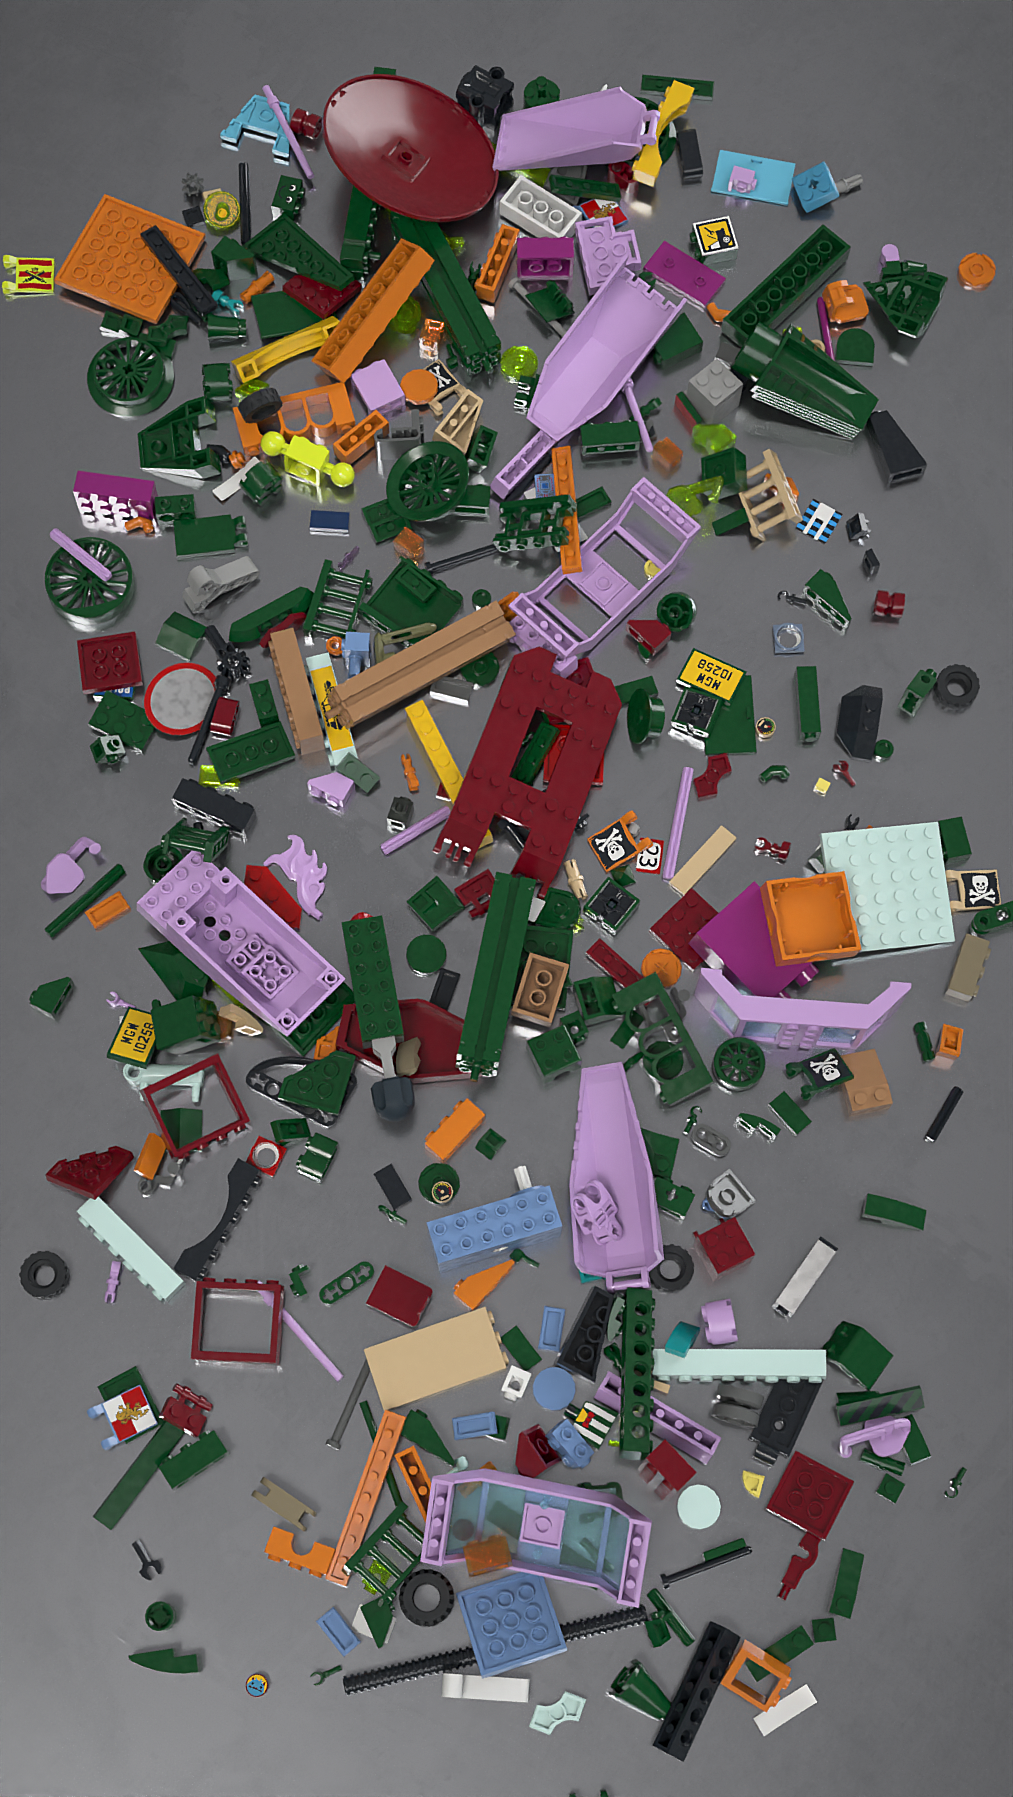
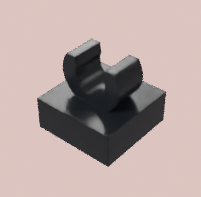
M857 513L846 521L850 539L856 540L860 536H865L871 532V529H867L869 521L865 519L863 513Z

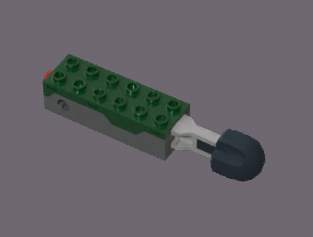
M360 912L355 914L350 921L341 922L363 1049L373 1048L374 1054L381 1059L384 1079L375 1082L371 1087L374 1108L381 1118L398 1122L411 1114L415 1106L412 1081L407 1077H395L392 1056L396 1051V1043L404 1042V1032L382 915L373 917L366 912Z

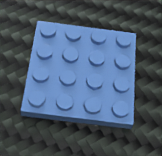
M519 1572L456 1593L482 1679L567 1651L543 1576Z

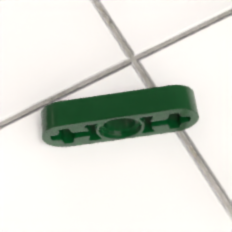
M366 1261L360 1262L325 1285L319 1292L321 1302L324 1305L332 1306L369 1282L374 1276L372 1264ZM361 1267L365 1269L370 1268L368 1271L369 1276L361 1275L358 1277V1280L361 1282L357 1283L352 1273L355 1272L357 1276L361 1273ZM344 1278H350L353 1281V1286L350 1289H343L341 1287V1281ZM335 1284H337L338 1289L343 1293L339 1295L337 1291L332 1295L333 1300L331 1301L328 1298L324 1299V1297L326 1296L325 1291L328 1290L329 1292H333L334 1290H336V1288L333 1286Z

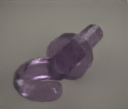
M356 546L350 553L346 552L343 562L338 563V568L343 569L348 561H352L353 556L360 548Z

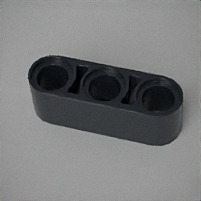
M696 130L676 131L683 178L703 177V165Z

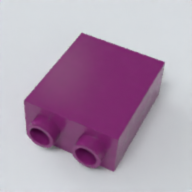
M755 881L699 930L688 943L712 969H722V975L741 995L790 999V995L784 990L785 987L795 980L802 988L819 972L813 962L776 967L760 886Z

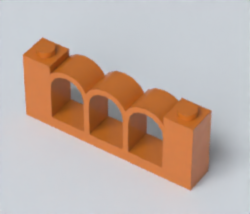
M342 382L280 396L283 406L275 413L278 416L281 427L279 433L288 442H291L294 435L309 439L311 433L320 438L331 436L335 431H337V434H346L356 426L345 383ZM329 402L333 416L332 420L325 425L315 424L310 417L308 406ZM234 407V417L245 457L256 456L262 453L261 439L263 435L260 434L257 423H246L238 407ZM303 408L307 422L306 426L300 431L289 430L284 424L282 413Z

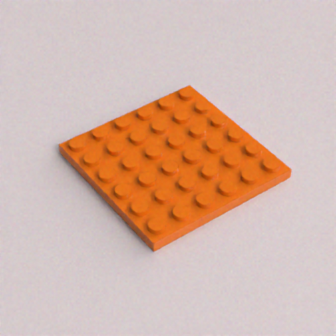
M104 194L54 278V282L59 286L157 324L178 285L141 239L140 234L156 225L188 267H190L206 236L205 233Z

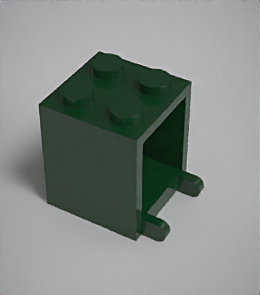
M193 995L161 1006L160 1000L154 999L152 1001V1009L150 1011L158 1050L180 1055L221 1041V1028L217 1021V1007L214 1001Z

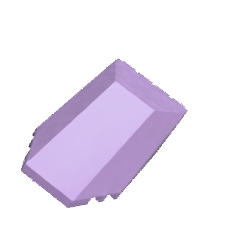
M627 253L545 360L526 419L556 442L607 408L669 329L686 304L687 299L684 297L678 306L669 300L663 305L662 302L665 300V297L658 291L653 289L649 294L647 291L651 286L639 277L633 282L632 279L635 277V274L625 267L629 257Z

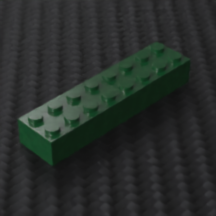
M822 224L723 318L721 331L742 347L758 321L774 330L848 259L851 246Z

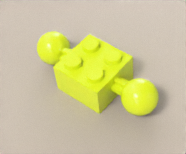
M275 431L267 432L261 439V448L265 454L269 456L284 455L285 471L317 486H320L326 474L330 475L332 482L339 487H347L354 481L355 472L353 467L345 462H340L336 465L329 463V450L323 445H316L307 438L294 435L290 444H287L284 437Z

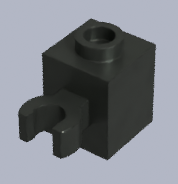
M394 797L387 816V824L403 830L407 829L414 810V803L406 797Z

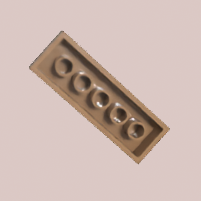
M294 628L270 633L271 641H268L270 653L284 699L285 709L288 713L296 749H301L302 755L324 750L323 733Z

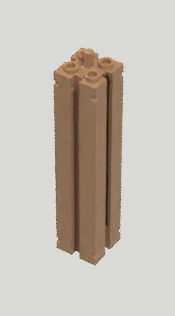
M496 600L488 606L471 613L346 680L344 683L335 686L327 695V701L332 709L325 712V716L329 720L338 715L339 723L348 730L507 644L516 633L509 621L506 622L503 616L504 612Z

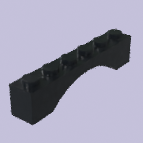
M239 1158L237 1159L227 1176L229 1195L226 1210L221 1221L204 1240L182 1252L173 1268L177 1273L195 1283L199 1280L203 1281V1278L206 1277L209 1271L207 1269L211 1261L214 1262L220 1252L218 1250L220 1244L227 1241L230 1235V1227L232 1224L236 1225L240 1219L241 1214L239 1212L241 1208L248 1205L252 1197L250 1195L251 1191L261 1183L262 1177H260L261 1171Z

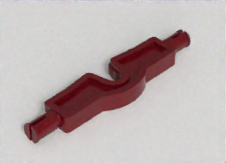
M809 1532L805 1533L799 1542V1547L807 1551L808 1557L806 1559L797 1555L791 1557L787 1571L781 1580V1583L784 1585L777 1597H782V1600L786 1601L791 1589H796L804 1571L815 1563L818 1556L820 1538Z

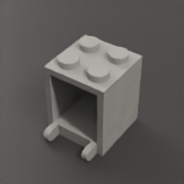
M716 358L689 380L688 389L684 390L683 393L703 421L710 428H713L739 406L743 383Z

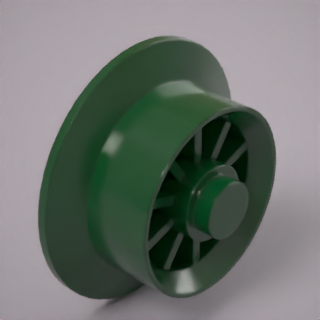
M642 688L637 689L633 693L627 710L629 737L634 744H641L647 737H658L662 732L665 722V708L662 700L650 697L648 692Z

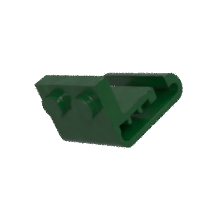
M842 1321L836 1327L834 1334L824 1344L822 1349L826 1350V1361L836 1364L851 1378H856L858 1380L857 1384L868 1391L871 1390L893 1358V1354L867 1330L846 1321Z

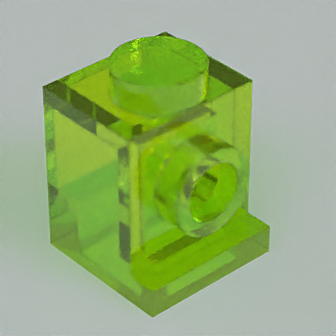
M375 1559L368 1569L373 1575L376 1573L380 1574V1581L386 1586L392 1575ZM363 1578L362 1583L365 1584L363 1589L375 1595L378 1591Z

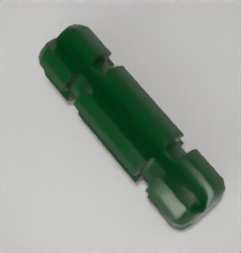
M918 1022L914 1025L916 1033H918L917 1038L920 1049L923 1051V1059L925 1062L933 1061L935 1054L931 1050L933 1047L929 1033L926 1032V1023Z

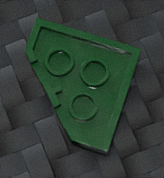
M336 1050L327 1057L309 1064L297 1073L285 1077L278 1100L338 1116L356 1056Z

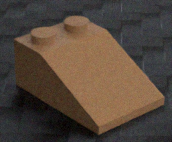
M875 1049L841 1055V1058L854 1075V1079L841 1084L849 1117L889 1109L893 1101L887 1079Z

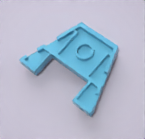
M255 94L241 109V113L237 118H233L228 128L220 134L221 139L237 143L242 128L277 137L272 148L273 154L289 158V141L273 109L269 107L266 97ZM280 102L279 107L290 126V105Z

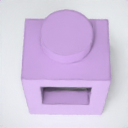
M734 166L729 180L728 191L731 192L734 189L740 193L750 194L751 190H755L757 179H754L755 171Z

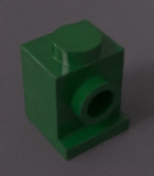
M579 1010L560 1018V1026L565 1025L575 1045H579L587 1040L586 1037L589 1035V1031ZM576 1028L579 1032L573 1034L571 1029Z

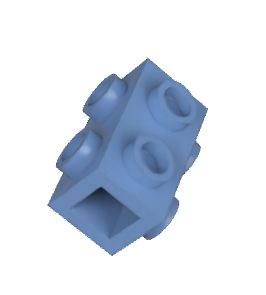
M568 1419L558 1422L545 1435L549 1439L548 1444L554 1450H558L562 1455V1461L572 1469L577 1467L584 1468L590 1463V1457L595 1453Z

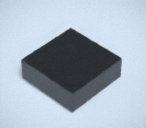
M200 206L182 211L187 227L196 228L205 225Z
M871 548L865 551L863 562L869 573L873 575L878 573L880 563Z

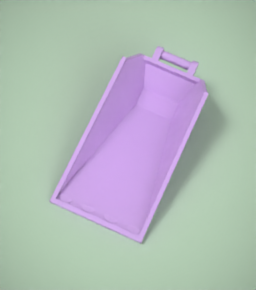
M620 86L503 114L493 170L505 171L607 164L629 160L642 150L643 144L654 145L656 143L657 136L655 134L657 122L660 119V112L657 110L647 111L645 104L622 90ZM646 121H650L648 133L644 134Z

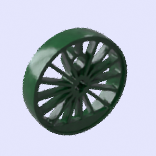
M85 537L73 540L84 551L94 550L92 556L94 559H97L98 550L105 551L106 553L99 561L102 565L105 564L111 554L116 556L117 559L104 566L108 570H111L120 563L125 565L126 569L111 572V578L128 575L127 582L103 581L89 568L83 567L82 563L63 547H60L49 560L45 571V589L56 611L64 618L83 625L101 624L112 620L122 613L130 603L135 588L133 568L126 554L117 545L102 538ZM71 557L79 570L63 561ZM61 565L62 567L73 572L74 574L56 571L58 567ZM54 577L70 579V581L52 584ZM104 585L123 587L126 589L123 595H120ZM71 587L57 597H54L53 590ZM99 588L117 599L108 602ZM76 592L66 607L59 603ZM84 592L81 608H72ZM94 592H97L104 603L96 605ZM88 593H91L93 606L85 607Z

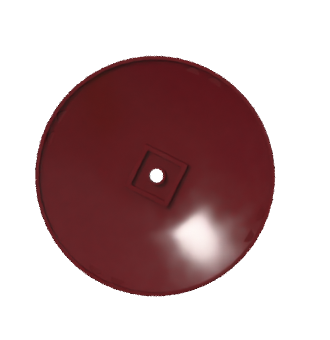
M371 74L356 77L343 83L329 97L322 115V133L327 150L338 169L349 182L379 205L398 214L418 220L450 222L474 215L493 196L498 183L499 170H493L495 150L491 141L473 116L441 91L422 82L402 76Z

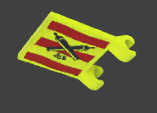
M3 256L5 268L16 266V284L9 281L2 282L4 294L15 292L54 293V258Z

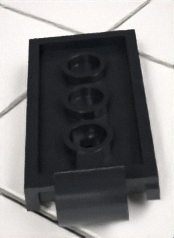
M778 1379V1382L773 1384L761 1410L758 1426L753 1428L749 1437L752 1441L753 1439L759 1441L753 1455L754 1458L772 1467L780 1452L785 1454L784 1457L789 1458L824 1379H822L821 1383H810L809 1379H800L798 1383H789L787 1379ZM781 1421L783 1424L782 1429H777L775 1422Z

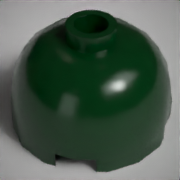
M672 592L665 595L657 606L658 619L660 618L661 622L666 624L670 631L680 632L688 628L694 622L697 615V606L694 600L684 592Z

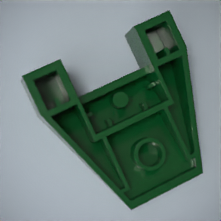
M205 396L186 401L137 433L140 468L203 479L221 474L220 457L210 447L201 450L199 427L216 423L214 405Z

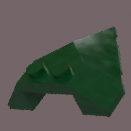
M924 272V275L913 277L912 275L886 278L882 279V282L871 283V281L863 282V285L898 332L918 338L924 335L940 306L948 277L934 272Z
M219 934V938L222 941L229 940V937ZM170 941L138 948L176 1001L192 995L203 999L206 998L207 993L205 989L210 977Z

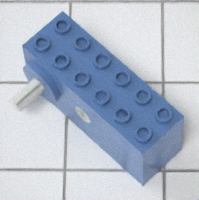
M520 1166L514 1169L520 1191L512 1194L509 1198L427 1222L428 1236L439 1273L560 1237L562 1223L550 1185L546 1187L542 1185L532 1187L526 1166Z

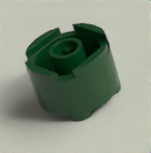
M539 76L537 79L532 80L524 89V109L560 101V89L553 81L546 79L544 76Z
M230 363L202 364V375H204L202 381L204 396L211 403L232 400L233 383L229 377V374H231Z
M265 460L264 464L262 461L255 464L245 474L247 477L243 482L241 479L239 482L240 488L254 503H258L260 506L268 501V496L271 493L276 494L283 488L281 484L283 476L268 460Z
M157 845L147 852L143 868L152 886H155L183 859L181 852L174 847L168 854H163V847Z

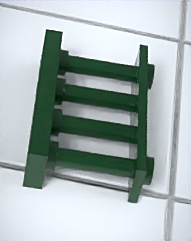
M325 559L303 626L304 636L312 638L313 632L318 630L346 638V632H357L355 627L359 617L358 607L364 601L367 589L370 590L373 583V578L370 577V570L366 569L364 578L336 571L333 568V562ZM338 579L361 585L359 594L356 595L332 589L328 586L330 580ZM331 596L355 602L354 610L349 612L325 606V603H323L324 597ZM325 613L349 619L348 629L319 623V620H317L318 616Z
M183 817L161 839L163 854H168L175 847L201 852V855H204L203 862L211 863L228 846L230 826L222 825L213 832L186 826L187 818Z
M403 1501L345 1563L341 1570L346 1576H349L352 1572L360 1574L383 1595L378 1602L380 1607L385 1602L389 1604L397 1595L395 1590L417 1567L421 1560V1553L417 1557L392 1534L391 1528L395 1524L398 1526L401 1524L423 1544L424 1533L406 1518L407 1515L405 1513L408 1506ZM381 1540L384 1542L388 1541L411 1562V1565L404 1572L378 1550L377 1544ZM367 1555L370 1558L373 1557L397 1579L389 1589L363 1566L364 1563L362 1561Z

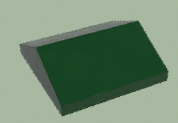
M174 611L163 623L155 644L190 661L205 637V629L207 627Z
M189 1108L161 1110V1118L176 1150L202 1137L203 1110ZM194 1148L189 1152H201L202 1149L198 1151L197 1148Z

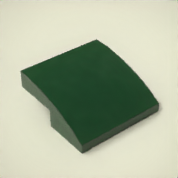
M388 499L361 508V512L376 543L412 530L409 520L398 515L390 506Z

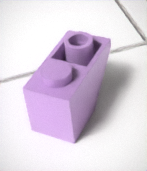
M337 772L310 779L307 783L308 790H310L309 792L318 798L320 796L324 797L333 806L339 805L344 807L355 789L353 780Z

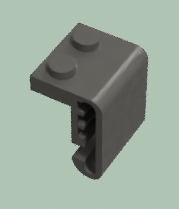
M419 409L411 410L412 427L391 428L392 439H383L382 429L375 432L374 442L377 459H399L409 449L418 447L421 444V437H424L423 416L419 417Z

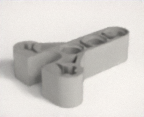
M249 556L242 557L216 569H208L200 565L190 571L187 578L190 587L184 589L182 598L190 610L196 614L204 610L220 594L253 581L259 576L260 572Z

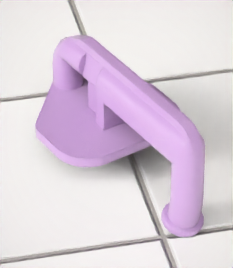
M85 836L78 839L66 853L57 854L47 864L46 875L41 881V888L49 894L74 891L84 878L82 869L74 860L86 847L89 848L90 853L97 854L100 852L101 846Z
M892 1416L867 1420L863 1430L843 1435L840 1438V1455L843 1458L850 1457L852 1455L850 1445L869 1440L874 1453L880 1457L897 1454L901 1451L907 1439L911 1423L906 1418L896 1419Z

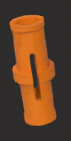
M266 271L256 281L253 280L251 285L240 293L239 296L242 301L248 304L251 301L252 295L262 294L263 290L275 280L273 275Z

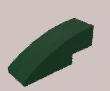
M868 1193L865 1196L862 1217L882 1221L881 1223L923 1231L927 1210L905 1202Z
M171 1648L129 1655L130 1661L152 1670L180 1674L200 1673L199 1654L176 1657V1649Z

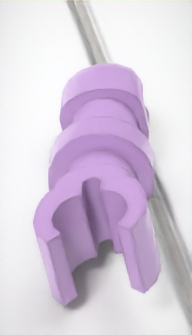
M112 1261L110 1276L106 1280L108 1284L104 1296L106 1303L108 1295H112L111 1303L115 1300L116 1285H119L118 1275L121 1262Z

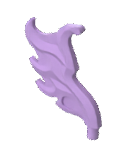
M289 835L288 839L292 840L291 847L280 855L274 854L268 857L264 862V866L269 867L271 863H276L281 867L289 880L296 881L297 898L300 906L309 916L312 915L320 920L323 913L316 909L315 903L325 889V883L319 882L325 878L327 866L323 863L322 868L319 869L317 867L318 859L315 850H312L311 856L307 855L303 840L297 835Z

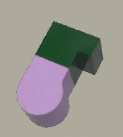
M892 244L883 246L880 255V262L883 264L880 282H882V279L901 276L897 247Z

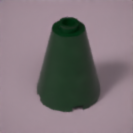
M637 1659L630 1661L633 1665L629 1669L625 1666L611 1685V1688L614 1690L613 1692L609 1691V1695L613 1699L657 1721L661 1718L664 1720L670 1709L671 1702L642 1663Z

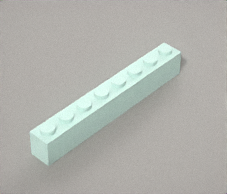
M665 1349L653 1350V1378H657L659 1382H670V1378L679 1379L680 1382H691L692 1379H700L701 1382H713V1379H722V1382H735V1379H744V1382L753 1383L757 1382V1379H765V1382L776 1383L778 1379H787L789 1383H798L800 1379H809L810 1383H821L822 1379H826V1350L689 1349L685 1358L667 1353Z

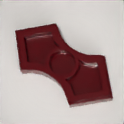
M304 612L290 614L282 623L269 629L259 643L261 647H269L268 641H271L270 633L294 628V631H297L306 620V614Z
M727 753L708 757L706 771L701 776L693 779L698 800L717 796L719 781L724 776L732 773Z

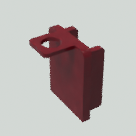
M385 1265L366 1304L411 1327H415L433 1291L430 1287Z

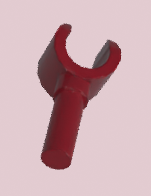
M839 761L841 769L839 765L834 764V771L842 772L851 786H854L856 783L848 772V763L846 761Z

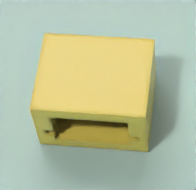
M819 778L814 789L826 794L831 783Z

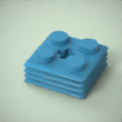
M821 162L792 178L793 185L806 213L839 197V192L825 162Z

